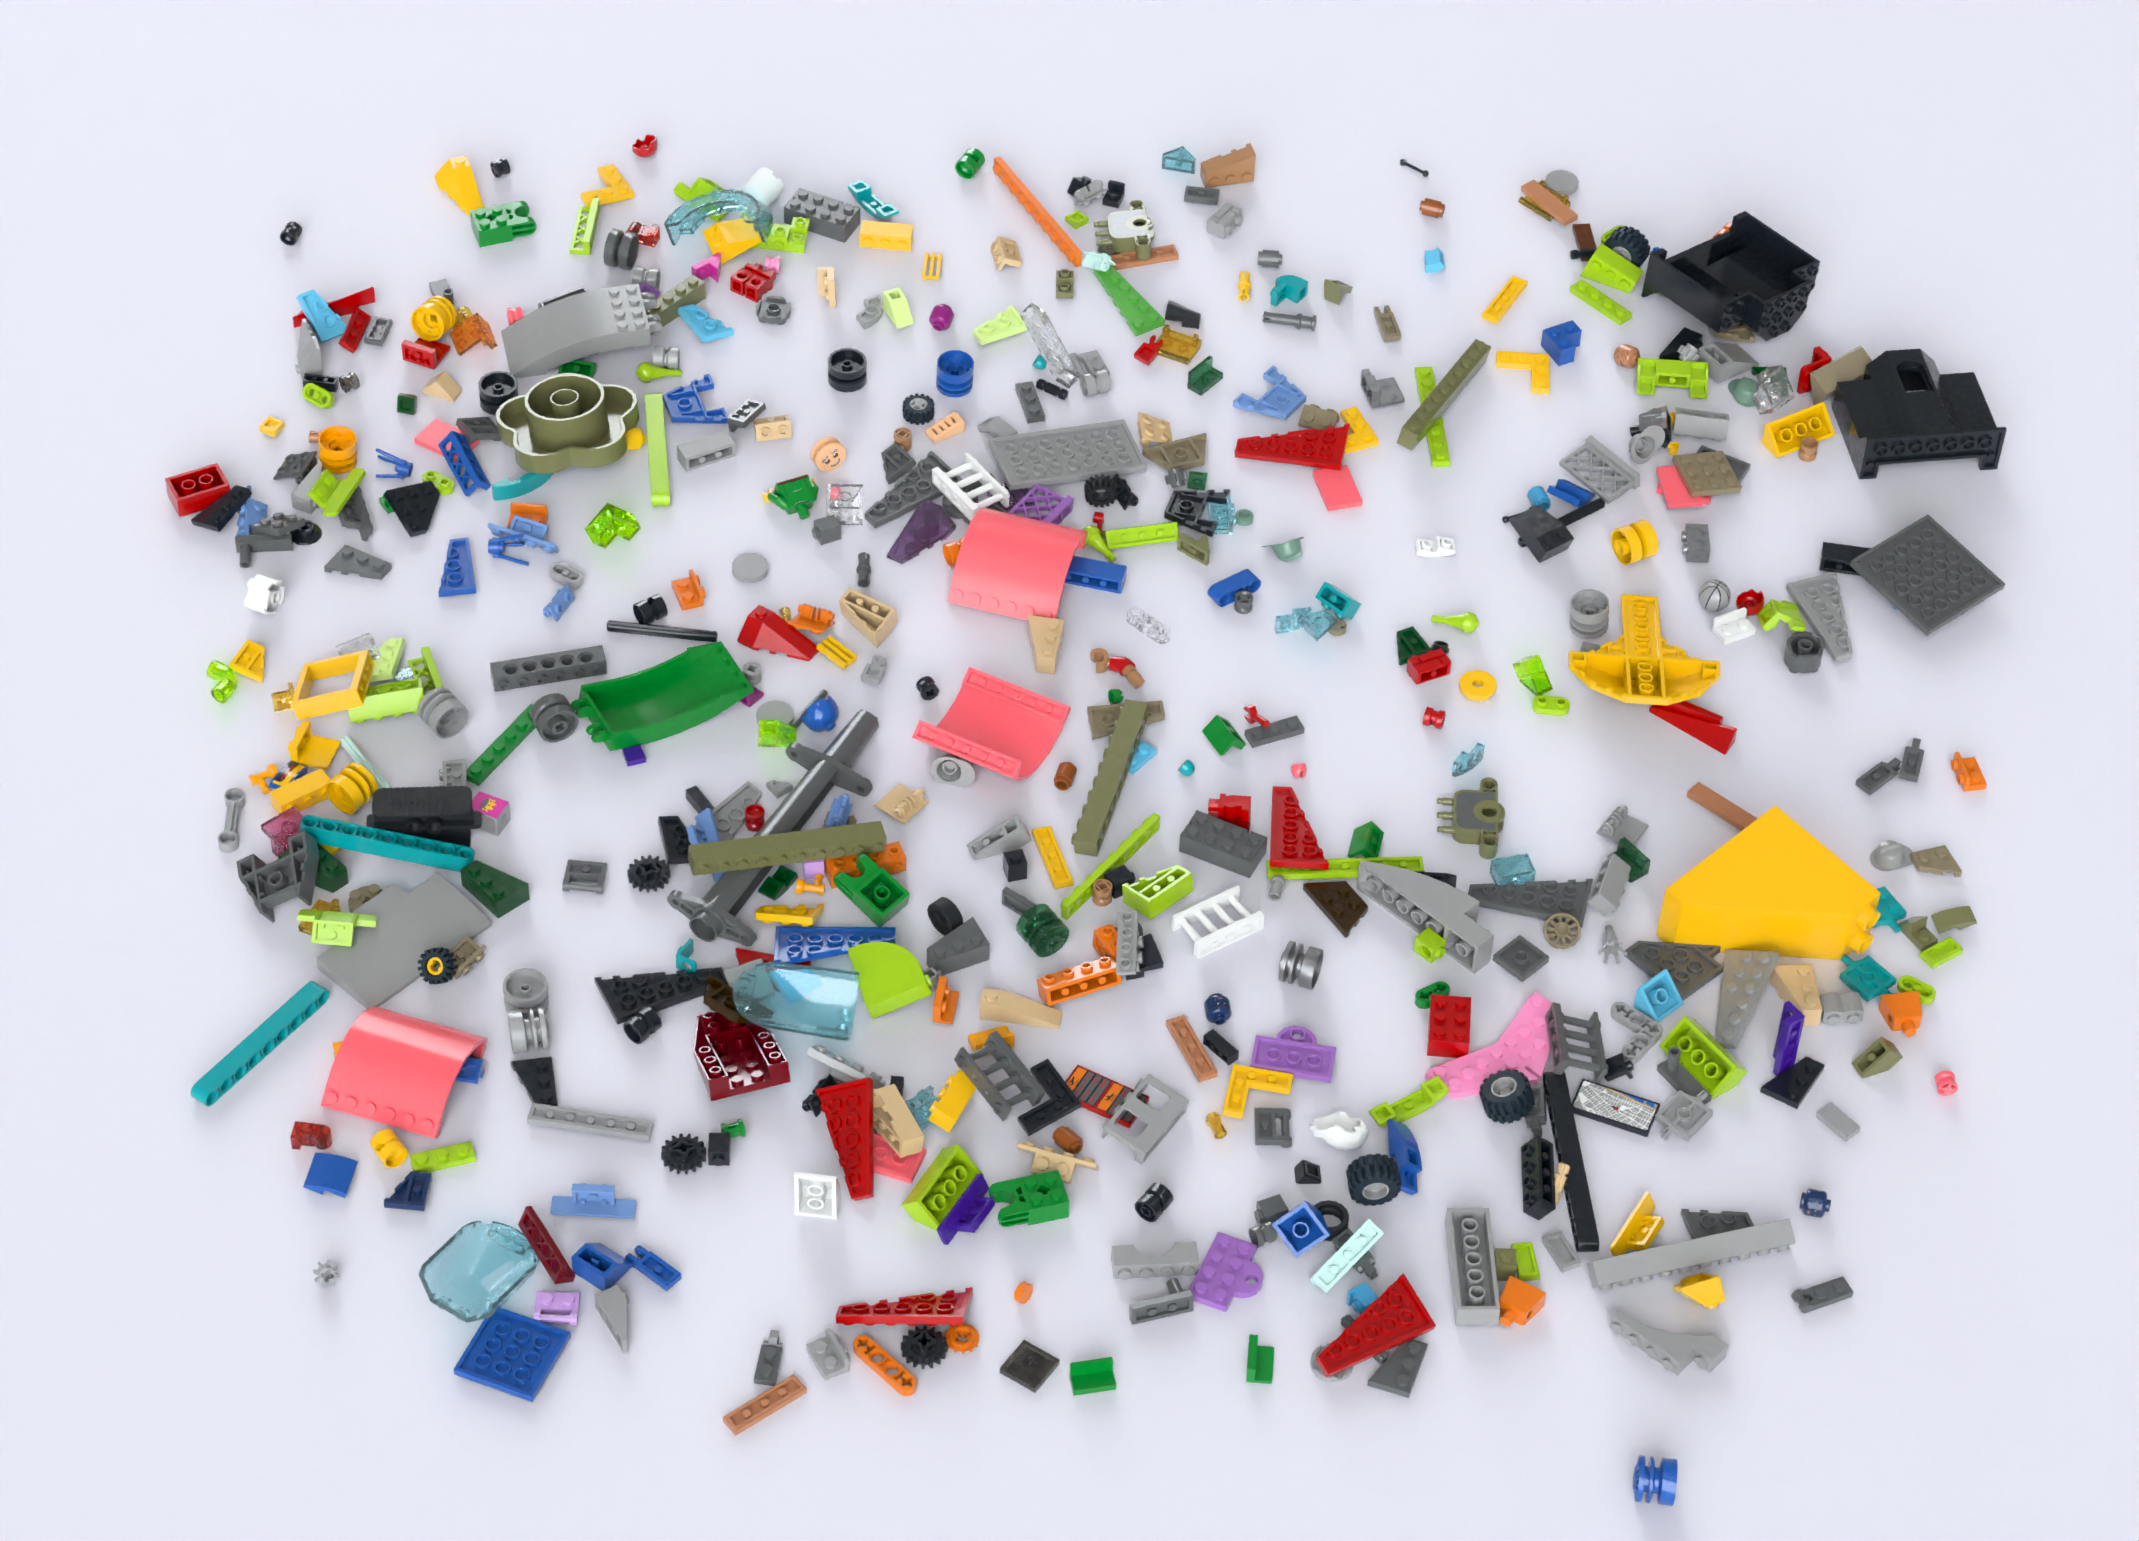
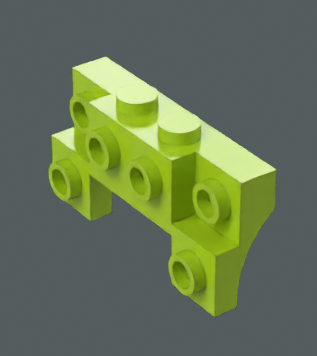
M742 212L741 218L752 216L755 218L765 237V240L751 248L805 253L810 226L809 218L793 217L791 225L759 222L760 213Z
M1638 358L1636 392L1641 395H1654L1655 386L1689 388V398L1707 399L1708 362Z

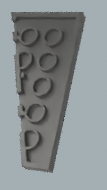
M931 450L924 460L921 459L918 462V466L915 469H911L894 485L891 491L885 493V497L881 501H877L865 512V519L874 528H878L944 495L932 483V469L939 467L943 472H949L952 469ZM959 475L951 478L956 483L963 480Z
M1575 879L1564 883H1558L1555 880L1525 882L1522 885H1515L1514 882L1500 886H1496L1494 883L1470 884L1468 895L1480 901L1479 907L1547 920L1550 916L1557 913H1567L1574 916L1578 920L1580 927H1583L1588 905L1587 900L1591 892L1593 879H1586L1585 882H1576Z

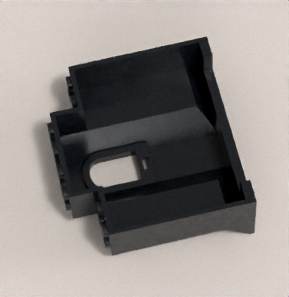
M1744 211L1733 216L1730 231L1666 259L1667 251L1663 248L1650 253L1641 296L1644 298L1660 292L1717 333L1742 324L1763 340L1768 341L1788 332L1807 308L1808 296L1815 287L1820 261Z
M1920 348L1885 351L1866 365L1863 380L1837 382L1832 410L1859 479L1876 478L1879 465L1980 457L1978 463L1980 470L1998 468L2007 429L2006 427L1996 426L1974 372L1939 374L1935 361ZM1926 390V391H1922V392H1908V393H1906V391Z

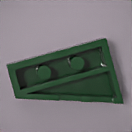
M317 844L319 863L315 886L334 893L349 883L347 867L320 844ZM289 849L278 855V859L289 855Z
M478 860L460 869L462 886L497 918L502 917L530 900L528 883Z

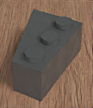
M974 917L927 948L928 968L933 967L936 971L940 970L943 976L989 960L990 943Z

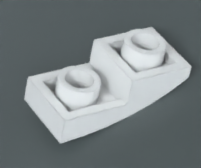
M1436 536L1435 541L1417 538L1415 541L1417 556L1440 557L1452 555L1456 552L1454 539Z

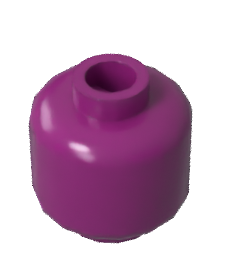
M940 304L933 308L929 322L935 330H947L951 326L954 318L952 308L946 304Z

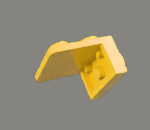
M303 720L300 727L296 728L295 736L288 744V751L292 761L324 770L330 767L340 748V741L312 735L311 722Z

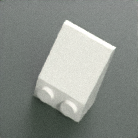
M795 1172V1215L837 1219L841 1200L840 1184L837 1177Z

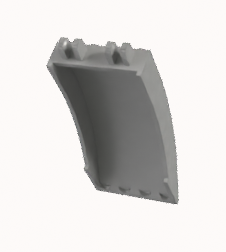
M639 284L613 286L572 295L531 312L501 331L510 374L514 375L515 378L546 375L547 371L582 357L615 349L651 345L650 333L658 332L663 327L659 315H646L645 310L656 308L655 295L653 292L641 293Z

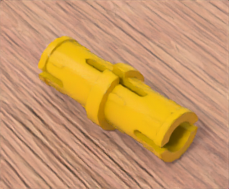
M1244 271L1239 274L1238 298L1240 301H1243V297H1245V301H1248L1250 297L1249 291L1251 290L1250 273L1245 271L1244 276Z

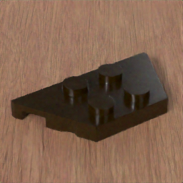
M1346 881L1303 884L1305 893L1345 938L1350 935L1351 929L1357 926L1360 918L1364 917L1368 912V905Z
M708 975L703 1003L709 1006L711 1010L722 1014L727 1020L736 1024L763 1022L772 1019L774 1013L714 976Z

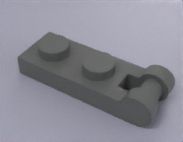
M1842 1276L1804 1290L1798 1289L1792 1293L1791 1297L1795 1302H1798L1802 1313H1808L1851 1298L1853 1290Z

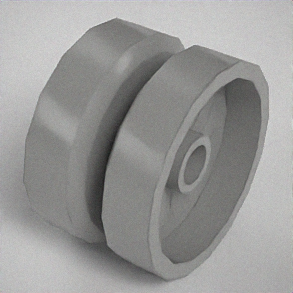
M532 968L516 969L504 979V1005L507 1012L521 1010L525 1019L528 1018L530 1008L533 1009L534 1017H538V1007H543L544 1012L547 1010L549 1004L548 983L546 977L540 971Z

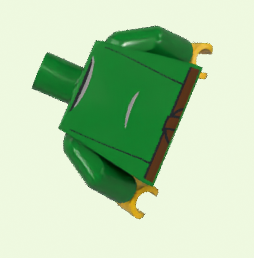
M806 474L776 483L774 493L772 489H768V493L762 492V498L764 502L774 503L789 515L798 513L800 519L804 520L810 517L808 509H811L813 503L817 500L819 487L814 482V478H811L810 481L809 475Z

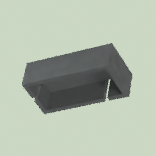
M799 188L793 195V199H790L784 206V223L791 225L793 217L809 218L810 232L845 243L860 225V207L848 203L844 205V202Z
M1198 810L1180 834L1179 842L1180 852L1250 878L1266 854L1267 847L1266 836L1253 831L1248 833V830Z

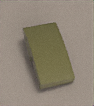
M1067 269L1056 270V298L1073 299L1074 271Z
M1970 906L1951 908L1931 915L1939 934L1956 927L1958 930H1962L1977 924Z

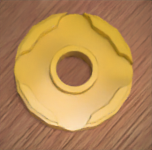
M1472 670L1461 676L1459 690L1462 695H1466V698L1474 701H1485L1490 696L1495 695L1497 684L1491 674L1485 671Z

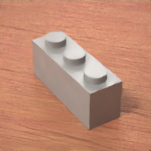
M1676 407L1672 430L1674 434L1681 437L1689 435L1697 439L1705 437L1711 438L1713 441L1726 440L1730 421L1729 414Z
M727 430L677 445V459L686 472L736 456L735 442Z
M1612 854L1601 862L1587 903L1603 916L1618 909L1620 898L1625 892V884L1630 878L1631 867L1616 854Z

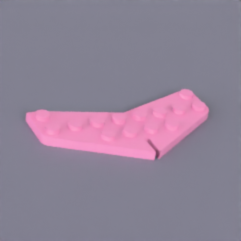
M1536 991L1527 999L1496 1044L1433 1067L1425 1073V1079L1428 1081L1439 1076L1449 1088L1446 1096L1450 1098L1479 1094L1480 1085L1484 1084L1483 1080L1485 1078H1489L1490 1074H1495L1499 1070L1505 1071V1069H1510V1071L1518 1070V1072H1522L1527 1076L1530 1085L1538 1084V1080L1541 1081L1551 1051L1545 1015L1552 1003Z

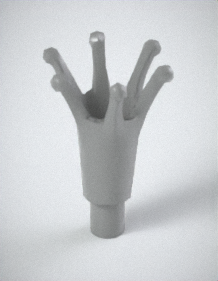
M1611 925L1605 927L1604 945L1598 954L1601 955L1605 950L1604 964H1607L1609 954H1614L1616 963L1620 964L1617 955L1618 950L1625 956L1628 955V952L1621 948L1623 944L1618 942Z

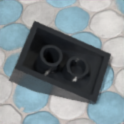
M1538 505L1509 519L1513 528L1539 563L1567 550L1574 540V537L1562 522Z

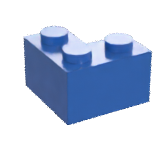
M1573 320L1544 329L1541 347L1558 366L1574 362L1575 349L1580 346L1582 330Z

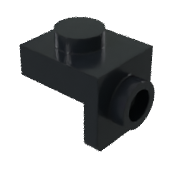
M1086 176L1082 178L1073 177L1067 193L1074 197L1075 191L1084 186L1088 189L1087 185L1092 183V179Z

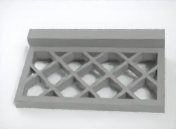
M1592 435L1586 438L1584 445L1559 462L1562 468L1598 497L1602 498L1607 504L1629 489H1637L1640 486V474ZM1587 451L1591 456L1581 457L1580 454ZM1577 461V466H1569L1567 463ZM1580 461L1590 462V466H1579ZM1592 462H1601L1603 466H1592ZM1579 471H1590L1589 476H1582L1579 474ZM1592 471H1602V476H1592ZM1605 471L1615 473V476H1604ZM1591 481H1602V486L1593 485ZM1604 481H1615L1614 486H1604ZM1617 481H1625L1627 484L1625 486H1617ZM1603 491H1614V493L1608 497Z

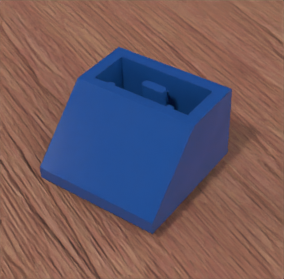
M585 1243L572 1256L573 1272L602 1291L611 1288L633 1267L632 1262L601 1243Z

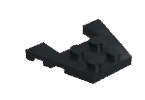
M1223 489V492L1207 490V493H1197V490L1173 491L1164 511V518L1213 537L1217 528V522L1201 519L1207 502L1226 505L1230 497V490Z

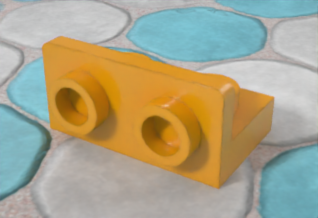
M1004 1025L968 1035V1042L972 1051L975 1052L985 1047L984 1044L989 1035L997 1031L1012 1049L1014 1048L1015 1035L1013 1032H1009L1007 1026Z

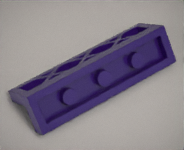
M1790 1001L1784 1003L1773 1057L1776 1059L1773 1073L1776 1076L1795 1064L1805 1016Z

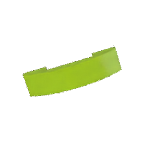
M1436 1076L1422 1083L1420 1090L1390 1105L1384 1102L1370 1109L1369 1114L1379 1127L1388 1126L1387 1120L1389 1119L1401 1123L1419 1115L1436 1104L1449 1092V1088L1439 1076Z

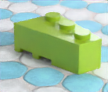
M1601 243L1580 276L1630 293L1644 271Z
M1175 865L1156 872V876L1148 879L1145 877L1139 878L1137 883L1131 885L1128 883L1122 884L1123 901L1151 920L1193 891L1192 873L1180 865Z

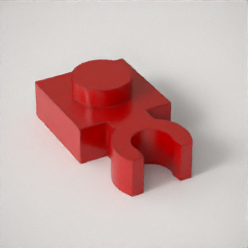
M1151 336L1150 343L1144 342L1134 353V358L1149 366L1159 354L1158 349L1163 346V340L1161 339L1158 343H1155L1156 336Z

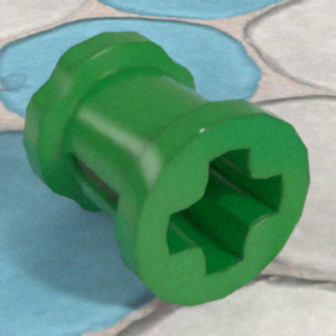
M741 1119L726 1125L725 1123L720 1124L721 1133H730V1138L746 1136Z

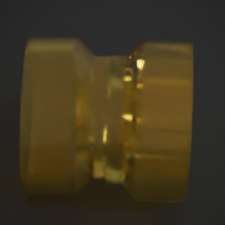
M460 306L456 309L457 321L453 328L457 330L461 329L465 323H468L473 318L471 311L465 306Z

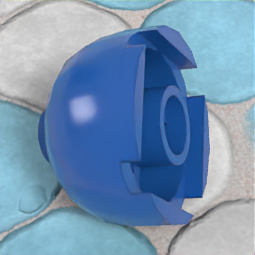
M827 696V700L824 698L817 700L806 709L807 715L805 717L803 714L801 715L802 722L814 732L826 730L829 732L836 727L835 722L839 717V708L831 696Z

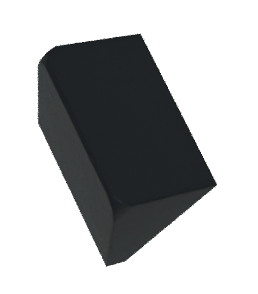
M1302 1159L1295 1166V1182L1297 1184L1321 1183L1319 1165Z

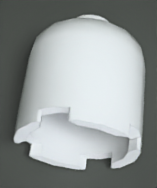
M761 167L743 185L741 196L747 207L758 211L763 210L773 203L784 191L781 179H776L772 175V170Z

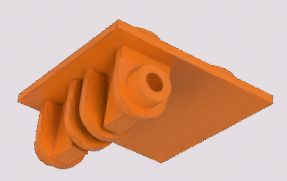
M803 603L802 605L799 604L797 609L800 614L787 623L793 625L796 629L805 628L811 630L812 633L821 634L835 624L833 621L835 614L830 610L818 608L816 612L815 606L812 608L811 605Z

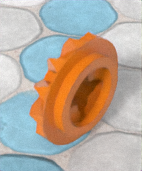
M960 1324L958 1326H951L946 1331V1343L948 1348L953 1349L954 1353L961 1351L964 1354L965 1351L972 1352L974 1347H978L979 1333L973 1326ZM958 1336L962 1339L966 1338V1343L962 1340L958 1341Z

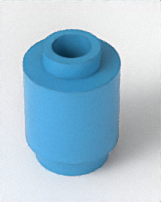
M1535 486L1528 491L1527 497L1533 507L1538 505L1545 511L1550 508L1551 501L1543 487Z

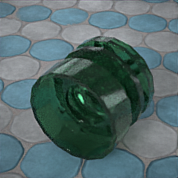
M1037 904L1029 908L1019 918L1016 925V931L1019 936L1028 943L1029 947L1039 957H1048L1056 953L1063 947L1069 937L1068 927L1046 904Z

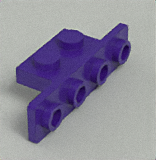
M982 1174L976 1175L937 1228L943 1244L948 1245L958 1231L975 1233L995 1206L993 1198L984 1197L989 1190V1186Z

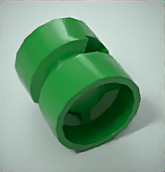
M976 148L967 149L955 165L956 172L962 178H973L985 163V157Z

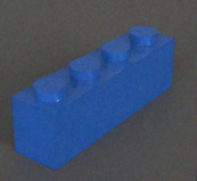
M1073 556L1065 583L1121 594L1126 581L1127 566Z

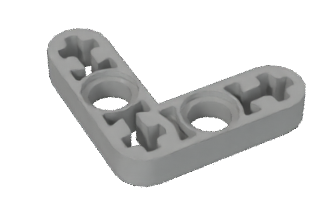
M1615 1002L1612 1005V1019L1637 1033L1622 1049L1626 1059L1630 1058L1633 1065H1635L1661 1039L1663 1027L1655 1020L1624 1002ZM1633 1019H1638V1020H1640L1642 1023H1641V1024H1635V1023H1633L1631 1020H1633ZM1644 1041L1647 1043V1045L1641 1046L1638 1045L1637 1042Z

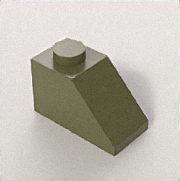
M1879 1037L1852 1062V1065L1861 1078L1864 1079L1888 1071L1903 1056L1891 1041Z

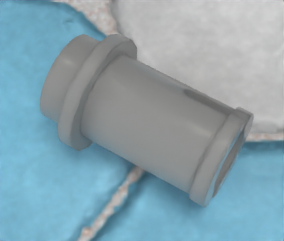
M1275 875L1270 880L1271 887L1268 898L1278 901L1286 882L1283 876Z

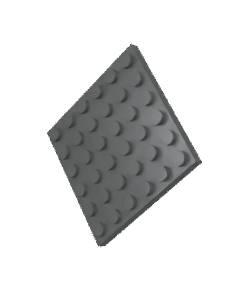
M1930 515L1924 516L1851 560L1850 566L1926 636L2004 589L2005 583Z

